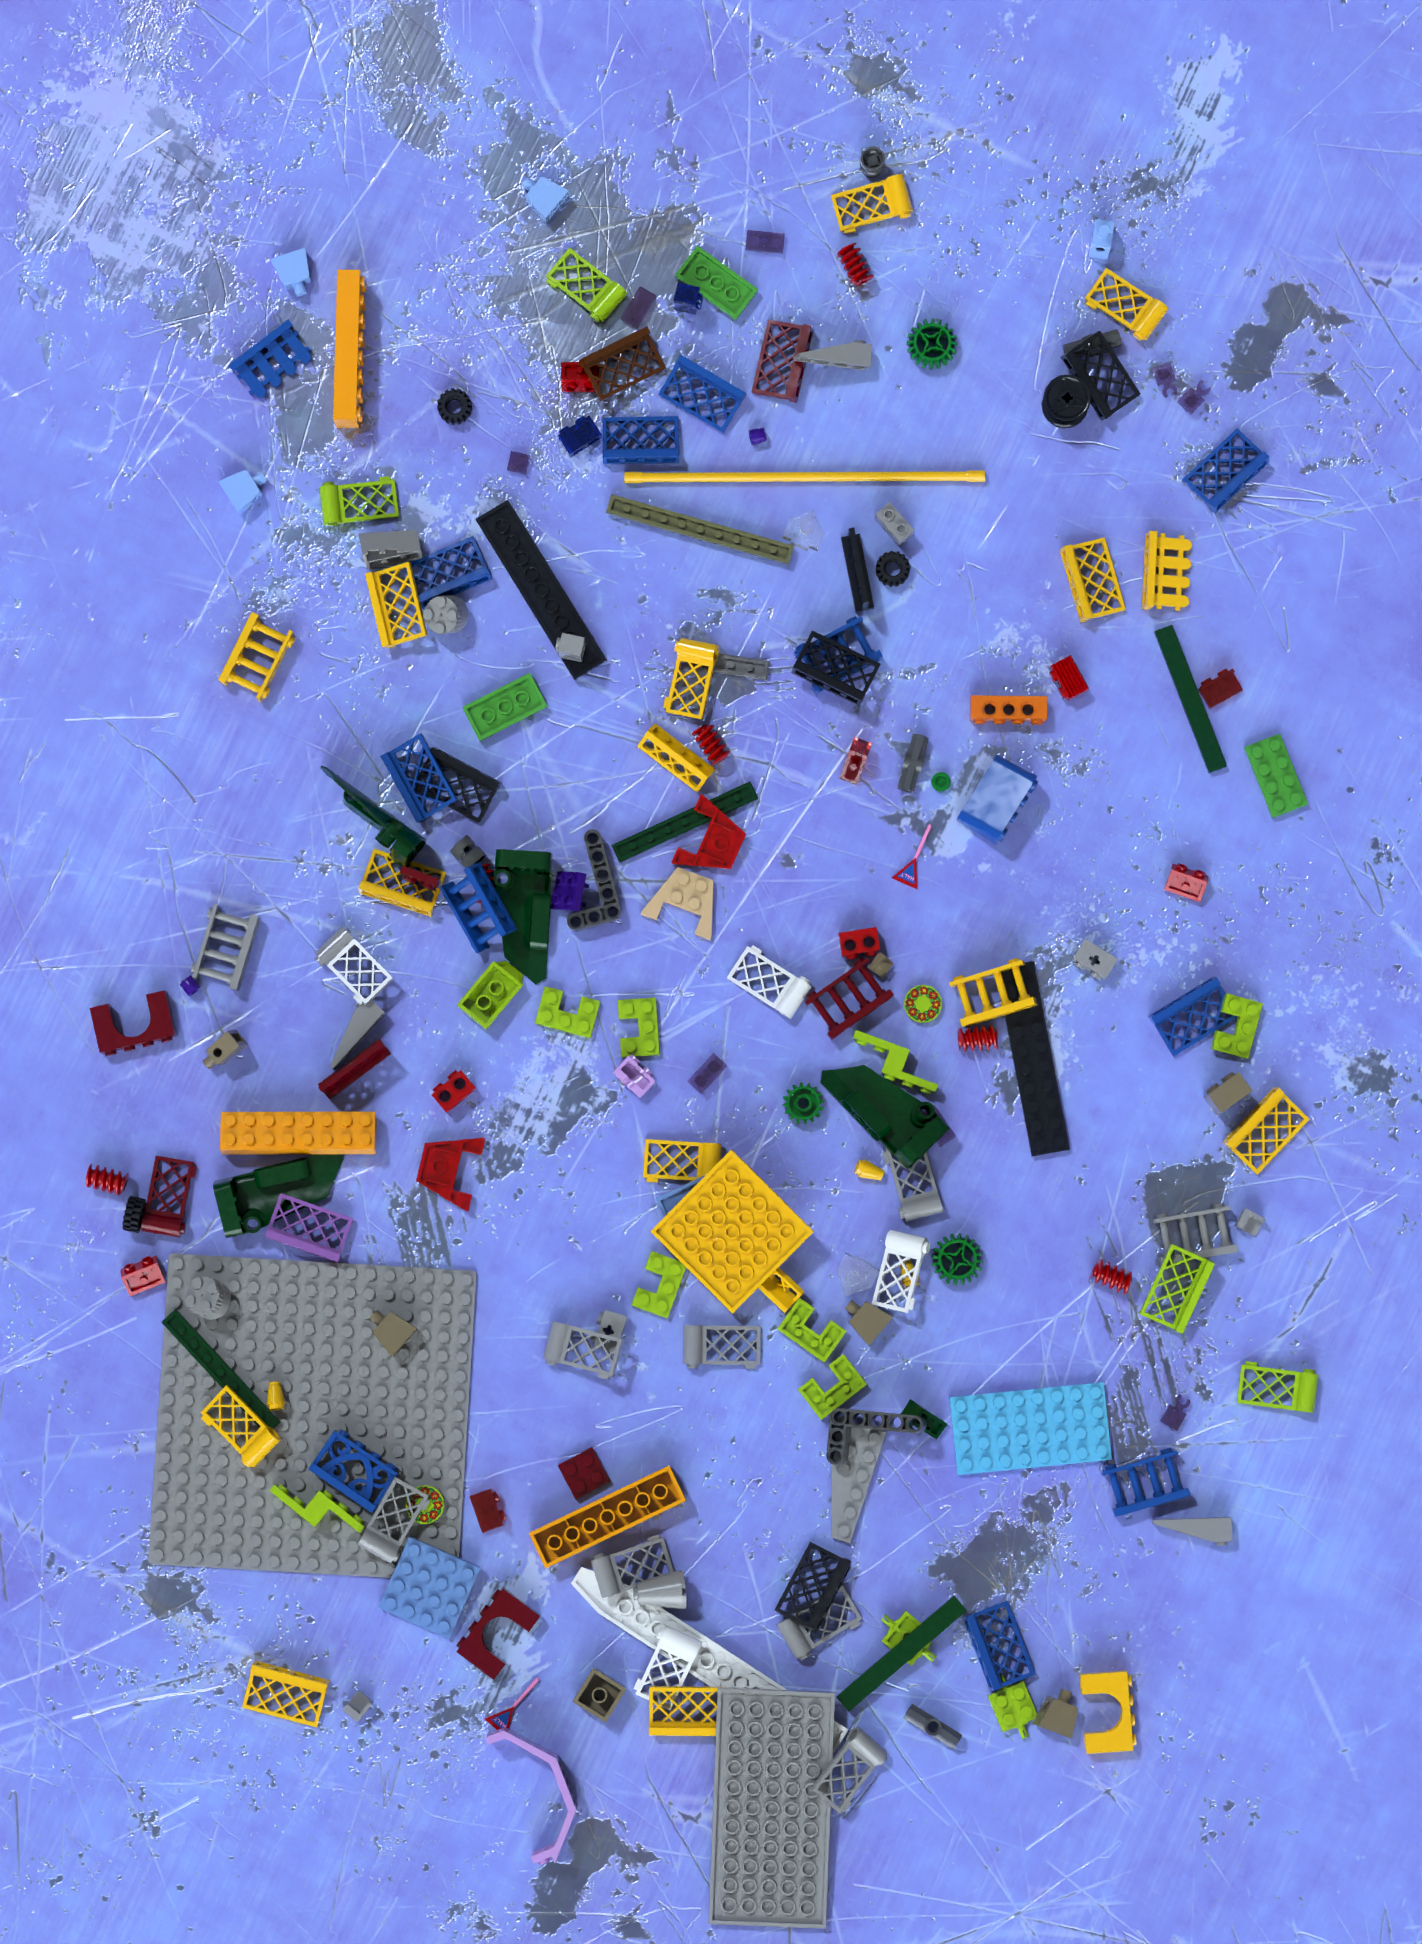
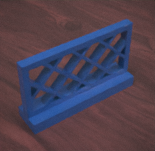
M680 354L676 365L658 395L724 433L747 393ZM679 367L686 371L687 379L676 380L675 374ZM691 380H702L704 388L693 391ZM688 381L691 392L680 394L678 384ZM675 385L678 395L669 397L664 394L668 386ZM717 389L720 398L709 400L707 390ZM705 391L707 401L696 404L694 393ZM692 394L694 405L684 406L681 397ZM732 398L737 402L732 409L726 410L723 399ZM721 400L723 411L713 413L710 403ZM708 404L710 414L701 416L697 406ZM724 413L726 421L720 427L715 424L714 416Z
M678 416L602 417L603 465L679 463ZM647 422H653L657 427L648 432L643 426ZM666 422L675 423V427L670 432L662 427ZM606 423H615L618 428L611 433L607 429ZM628 423H634L638 426L632 433L625 428ZM640 429L647 434L641 442L634 436ZM659 429L666 434L661 441H658L653 436ZM621 430L628 435L622 442L615 437ZM631 438L638 444L634 449H629L625 446ZM649 438L657 443L653 448H647L644 445ZM670 438L675 442V448H666L663 443ZM611 439L619 444L615 449H607V443Z
M1237 428L1182 480L1215 514L1269 463V456L1262 452ZM1238 435L1243 440V446H1231V440ZM1221 450H1229V459H1218V453ZM1231 450H1243V459H1231ZM1245 450H1253L1258 455L1253 459H1245ZM1207 463H1215V472H1204V466ZM1218 463H1229V472H1217ZM1231 463H1243L1242 469L1239 472H1231ZM1193 476H1202V485H1193L1189 480ZM1204 476H1215V485H1204ZM1217 476H1229V482L1225 485H1217ZM1204 488H1215V495L1208 499L1204 495Z
M474 536L411 562L412 568L415 566L422 568L419 577L414 575V579L417 580L416 587L418 588L420 581L429 584L426 591L422 593L418 591L422 609L427 606L430 600L437 596L456 595L492 580ZM470 543L474 546L471 555L462 552L464 546ZM451 551L457 553L454 562L445 559L447 553ZM460 555L470 558L466 567L457 564ZM436 559L440 561L437 569L427 566L430 560ZM473 559L481 562V568L476 570L469 568ZM443 562L452 565L449 574L439 571ZM455 567L464 570L462 576H452ZM425 570L434 572L431 581L422 578ZM438 574L447 577L445 583L441 585L434 583Z
M422 733L380 756L416 823L428 820L429 817L458 800ZM417 740H420L423 745L421 753L412 750L413 744ZM401 750L407 751L406 761H399L396 753ZM411 753L420 755L418 766L409 764ZM423 757L430 758L432 762L430 769L421 767ZM408 766L417 768L414 779L409 778L406 774ZM420 770L429 772L427 783L418 780ZM433 773L438 774L441 778L439 786L430 784ZM417 783L426 785L424 795L417 794L415 790ZM429 786L438 788L436 799L427 797ZM442 790L448 791L451 797L450 800L446 802L439 800ZM426 799L435 802L434 808L430 812H427L425 808Z
M1211 977L1148 1016L1172 1056L1177 1055L1238 1017L1231 1015L1226 1019L1219 1018L1225 992L1216 977ZM1216 990L1221 995L1219 1003L1209 1001L1211 993ZM1196 1002H1206L1203 1013L1193 1011ZM1209 1003L1218 1005L1216 1017L1206 1014ZM1181 1011L1189 1012L1187 1023L1177 1021L1178 1014ZM1192 1013L1202 1015L1200 1026L1190 1024ZM1205 1016L1215 1019L1214 1025L1210 1029L1203 1028ZM1165 1021L1173 1022L1171 1032H1163L1160 1024ZM1176 1023L1186 1025L1183 1036L1173 1034ZM1189 1026L1199 1029L1197 1037L1194 1039L1187 1038ZM1172 1037L1182 1038L1181 1047L1176 1050L1171 1045Z
M1008 1601L962 1617L990 1691H995L1035 1675ZM1003 1606L1007 1612L1005 1620L995 1616L997 1609ZM985 1614L991 1617L987 1627L980 1625L977 1616ZM993 1619L1003 1623L999 1633L989 1629ZM1006 1625L1014 1630L1011 1639L1002 1635ZM988 1631L997 1635L994 1646L986 1642L985 1638ZM1000 1637L1010 1641L1006 1652L997 1648ZM1013 1643L1020 1646L1021 1652L1019 1657L1009 1653ZM995 1650L1005 1654L1001 1664L994 1662L992 1658ZM1007 1656L1017 1660L1013 1670L1003 1666ZM1019 1662L1027 1665L1029 1673L1022 1675L1016 1672ZM1002 1668L1011 1672L1009 1680L1003 1683L999 1676Z

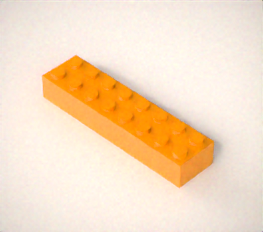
M337 269L333 420L336 428H359V422H363V411H361L360 404H363V392L360 385H364V374H362L361 366L364 367V355L361 348H365V336H363L362 329H365L366 321L362 311H366V299H364L363 292H366L367 283L365 276H362L360 270Z
M221 1112L220 1151L222 1155L376 1154V1112Z
M670 1465L529 1532V1535L546 1569L686 1501V1498Z

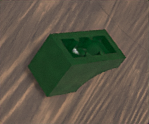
M911 1399L901 1412V1414L923 1417L927 1422L924 1432L936 1440L947 1425L945 1421ZM914 1420L912 1425L919 1428V1420Z

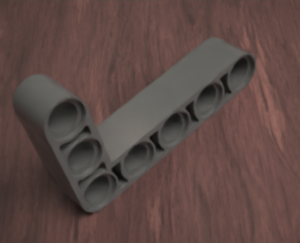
M590 829L585 833L584 841L602 905L570 914L567 918V925L574 932L615 922L622 915L600 833L595 829ZM589 835H597L598 841L593 844L589 843L587 840ZM599 852L603 855V859L600 862L592 859L595 853ZM600 871L608 873L606 880L598 879L597 875ZM606 889L613 891V896L609 899L604 898L602 895ZM613 907L618 910L617 916L610 917L607 914L608 910ZM595 912L600 915L597 922L589 920L591 913ZM573 918L581 919V924L578 927H573L570 924Z
M836 1408L830 1415L826 1458L833 1465H843L846 1463L851 1427L920 1434L926 1430L927 1422L923 1417L915 1415ZM840 1412H842L845 1417L843 1422L841 1423L837 1419V1416ZM859 1414L863 1416L861 1424L856 1422V1417ZM877 1416H881L882 1423L880 1426H877L875 1424V1418ZM897 1417L901 1420V1425L898 1428L894 1426V1420ZM916 1419L920 1422V1427L917 1430L912 1426L913 1421ZM839 1431L843 1435V1438L840 1442H838L835 1438L837 1432ZM839 1451L841 1458L836 1462L834 1460V1453Z

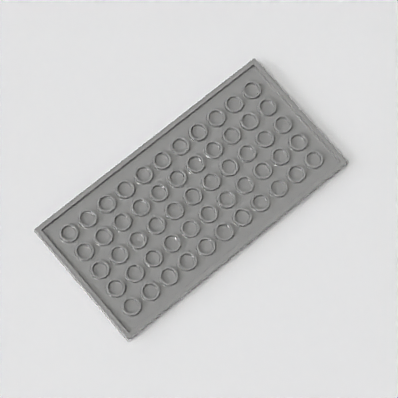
M718 1687L708 1924L826 1929L831 1806L814 1793L811 1787L833 1760L835 1692ZM823 1782L818 1788L821 1793L829 1792L828 1782Z

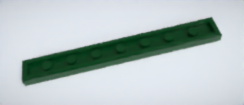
M1173 625L1154 631L1208 774L1227 767Z
M749 781L709 801L724 814H727L757 800L758 797ZM695 807L611 846L619 863L708 823L712 818L695 811Z
M177 1309L161 1322L222 1388L228 1385L269 1427L274 1429L281 1423ZM253 1421L259 1428L261 1427L256 1421Z
M953 1595L840 1692L836 1698L848 1711H851L964 1614L967 1609Z

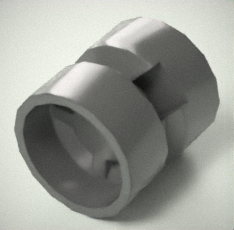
M872 146L862 152L860 170L865 176L873 178L883 172L885 163L883 151L878 147Z
M468 835L463 837L450 850V853L457 860H462L461 864L465 868L481 862L486 856L480 847L474 846L475 842Z

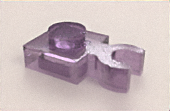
M1168 362L1151 368L1157 386L1163 385L1164 387L1162 390L1163 396L1165 398L1168 397L1166 391L1169 388L1173 390L1174 394H1177V388L1171 383V381L1176 380L1171 363Z
M1203 380L1197 384L1196 390L1190 388L1177 402L1190 415L1205 401L1201 396H1206L1211 391V387L1205 391L1201 389V385L1204 383Z
M1180 1394L1175 1398V1406L1169 1404L1160 1419V1422L1178 1431L1187 1415L1182 1412L1183 1408H1187L1190 1405L1189 1399H1187L1185 1404H1180L1179 1400L1182 1396Z

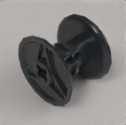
M1069 374L1060 375L1051 380L1045 389L1041 403L1042 412L1047 421L1060 428H1071L1081 423L1087 415L1091 402L1090 390L1086 383L1077 376Z

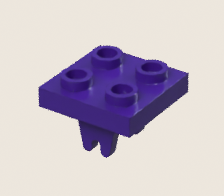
M557 871L550 909L580 911L581 906L585 907L586 903L581 901L584 888H589L590 885L585 883L587 874Z

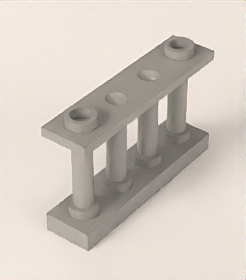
M214 904L213 908L210 907L207 918L209 922L197 963L194 962L191 968L192 977L198 980L200 974L227 981V984H230V989L239 991L260 917L251 914L250 918L243 919L219 912L220 906ZM216 919L243 926L246 929L245 936L240 938L213 930ZM211 937L237 944L241 948L239 955L233 956L209 949ZM205 956L233 963L235 966L234 973L227 974L202 967Z
M1222 1203L1213 1205L1214 1209L1170 1217H1168L1167 1213L1156 1215L1157 1219H1153L1152 1223L1160 1224L1165 1251L1163 1253L1164 1257L1159 1258L1160 1265L1171 1245L1167 1221L1179 1220L1185 1250L1203 1258L1238 1252L1237 1244L1232 1245V1241H1229L1224 1211L1231 1210L1230 1206L1225 1207V1204ZM1205 1214H1217L1222 1241L1220 1243L1221 1247L1213 1248V1245H1210ZM1197 1216L1203 1246H1201V1251L1194 1252V1248H1191L1186 1218ZM1175 1251L1170 1256L1173 1263L1183 1259L1182 1254L1175 1255Z

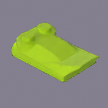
M493 961L459 1001L457 1006L478 1025L487 1030L523 987V974L507 961Z

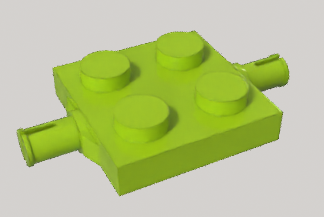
M906 1610L895 1621L885 1614L884 1618H881L880 1621L885 1623L889 1629L881 1641L892 1649L921 1623ZM929 1643L907 1663L912 1666L921 1656H925L932 1663L937 1656L928 1650Z
M1001 1674L1000 1679L1002 1683L1006 1682L1004 1674ZM1024 1681L1004 1686L996 1692L987 1695L1001 1731L1005 1732L1012 1728H1018L1021 1739L1028 1737L1025 1725L1035 1719L1037 1712Z

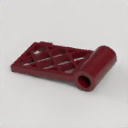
M155 1156L145 1213L142 1219V1232L180 1238L181 1234H185L186 1223H183L191 1178H195L197 1170L194 1162ZM159 1161L168 1162L171 1168L161 1174L158 1170ZM180 1165H188V1173L180 1177L175 1169ZM174 1171L179 1179L169 1185L164 1176ZM162 1178L168 1187L158 1193L154 1186ZM182 1182L185 1187L184 1192L177 1196L172 1187ZM170 1189L175 1198L165 1204L160 1195ZM159 1197L164 1206L158 1210L150 1209L151 1202ZM178 1201L181 1205L180 1214L172 1213L168 1206Z

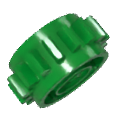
M800 1082V1087L792 1085L793 1090L787 1089L786 1091L789 1096H783L787 1103L782 1104V1107H787L788 1109L784 1113H790L789 1120L795 1118L796 1124L800 1120H803L804 1125L807 1124L809 1119L811 1122H814V1116L820 1117L818 1110L823 1111L824 1109L820 1106V1104L824 1103V1100L819 1099L822 1093H816L817 1087L810 1088V1083L807 1086H803V1083ZM801 1098H805L809 1102V1106L805 1109L798 1106V1100Z

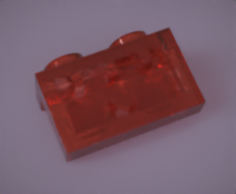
M1226 668L1217 673V678L1213 680L1208 678L1201 682L1202 686L1198 691L1209 709L1243 691L1234 675V669L1228 671Z
M491 1488L469 1496L482 1533L504 1526L503 1521H506L503 1509L499 1510L497 1503L500 1500L496 1491L493 1492Z

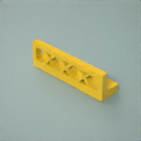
M656 723L646 732L637 746L697 793L715 771V768ZM647 739L654 744L655 749H650L644 744ZM661 752L667 753L670 760L663 759ZM676 764L684 766L685 772H680ZM691 775L701 779L698 785L692 781Z
M779 1267L758 1287L784 1313L805 1292ZM775 1275H778L781 1278V1281L778 1280L775 1277ZM789 1288H792L797 1293V1295L795 1296L789 1290Z

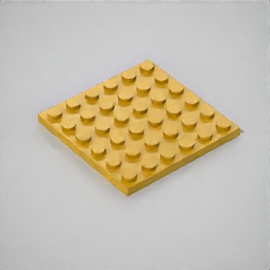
M731 1149L650 1232L733 1314L814 1230Z

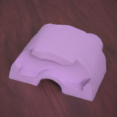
M631 1054L612 1073L641 1098L656 1081L652 1078L654 1074L646 1067L642 1069L638 1065L640 1061Z

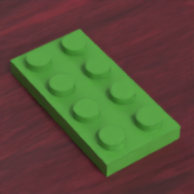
M696 246L675 274V278L735 321L758 292L755 286L699 246Z
M528 673L462 708L479 741H482L547 708V704L531 673Z
M1280 733L1244 747L1271 818L1308 805Z

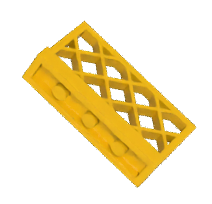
M1105 537L1075 545H1066L1059 550L1080 623L1126 610ZM1101 543L1103 549L1101 555L1091 551L1095 544ZM1081 548L1087 552L1083 560L1076 556L1075 549ZM1089 554L1098 559L1094 567L1085 562ZM1100 561L1108 566L1106 574L1097 569ZM1083 565L1092 570L1088 578L1081 574L1080 569ZM1094 572L1104 577L1100 585L1090 580ZM1105 579L1113 583L1114 587L1111 592L1102 587ZM1088 583L1097 588L1094 596L1086 592ZM1099 590L1109 595L1105 603L1095 598ZM1111 597L1118 600V608H1112L1107 605ZM1093 601L1103 606L1100 612L1093 614L1091 609Z
M411 562L377 572L365 573L382 647L390 649L398 644L428 636ZM403 568H406L408 573L405 580L397 577ZM389 574L392 576L387 586L382 583L381 575ZM395 579L403 583L398 592L391 589ZM406 585L412 590L409 599L401 595ZM389 591L396 594L392 604L386 601V595ZM400 597L407 601L403 610L395 607ZM410 604L416 607V613L413 617L406 614ZM393 609L401 613L396 623L390 618ZM404 615L411 619L407 629L399 625ZM415 622L420 625L421 633L414 634L410 632ZM399 627L405 633L401 639L396 640L394 633Z
M373 849L362 882H360L358 888L359 894L432 917L440 888L432 891L434 895L432 902L423 900L421 896L422 893L429 889L424 888L419 891L416 884H413L416 893L412 895L405 894L403 888L412 883L406 882L401 885L397 876L401 875L400 871L395 873L391 866L395 862L388 860L391 859L390 853ZM376 855L384 857L387 863L377 867L374 859ZM414 861L408 867L411 869L419 868L422 873L427 875H440L441 885L446 876L444 871ZM389 866L393 875L383 879L379 870ZM377 872L380 881L376 883L368 882V876ZM395 878L398 887L394 889L387 888L385 882Z
M1273 1087L1222 1143L1258 1175L1308 1122L1309 1118L1280 1088ZM1282 1099L1287 1103V1112H1277V1104ZM1267 1114H1274V1125L1264 1126V1118ZM1278 1114H1287V1125H1278ZM1291 1114H1298L1303 1118L1298 1125H1291ZM1254 1128H1261V1139L1251 1140V1132ZM1264 1128H1274V1139H1265ZM1278 1128L1288 1129V1135L1285 1139H1278ZM1241 1142H1248V1153H1240L1236 1149ZM1251 1142H1261V1153H1251ZM1265 1142H1274L1275 1149L1271 1153H1265ZM1261 1155V1164L1255 1168L1252 1165L1251 1156Z
M255 1660L251 1666L242 1708L317 1727L330 1680ZM254 1675L262 1677L266 1684L256 1688L253 1683ZM275 1681L281 1682L284 1687L278 1693H275L270 1685ZM294 1686L300 1687L303 1692L297 1698H294L289 1690ZM268 1687L273 1696L264 1700L259 1691ZM286 1691L291 1701L282 1705L278 1695ZM313 1691L322 1693L320 1700L313 1704L308 1694ZM256 1693L261 1702L257 1705L248 1704L249 1696ZM305 1696L310 1706L301 1710L296 1701ZM275 1698L279 1708L271 1710L266 1702ZM293 1703L298 1713L289 1715L285 1707ZM312 1708L316 1714L315 1721L308 1720L304 1712Z
M649 1686V1735L716 1736V1721L710 1715L717 1710V1704L710 1696L718 1691V1687ZM653 1691L662 1692L666 1698L658 1703L653 1698ZM675 1692H682L686 1696L679 1704L671 1697ZM695 1692H701L705 1696L699 1704L691 1698ZM668 1699L676 1706L670 1713L662 1707ZM688 1699L696 1706L689 1713L681 1707ZM707 1699L715 1706L708 1714L700 1707ZM658 1709L666 1715L661 1721H653V1713ZM677 1709L685 1715L681 1721H676L671 1716ZM697 1709L705 1715L701 1721H695L691 1717Z

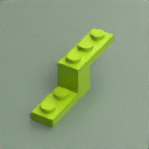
M855 1030L853 1039L856 1040V1044L865 1047L867 1044L874 1046L873 1050L881 1053L888 1051L881 1074H884L883 1078L890 1081L898 1079L902 1081V1085L912 1088L913 1085L917 1086L921 1092L929 1095L931 1092H936L938 1084L902 1072L910 1051L909 1049Z
M274 1484L269 1490L314 1527L320 1523L329 1510H332L359 1533L366 1527L363 1524L364 1520L359 1515L355 1514L353 1516L348 1512L349 1507L342 1502L338 1504L334 1501V1495L326 1489L324 1492L319 1490L306 1507L303 1506L305 1502L299 1497L295 1496L293 1498L289 1495L288 1492L290 1490L282 1484L279 1486Z

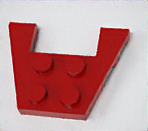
M700 794L694 810L711 817L712 820L697 854L678 847L671 863L731 869L746 833L704 795Z
M486 1138L425 1143L416 1181L469 1212L472 1194L454 1191L455 1179L462 1151L482 1155Z

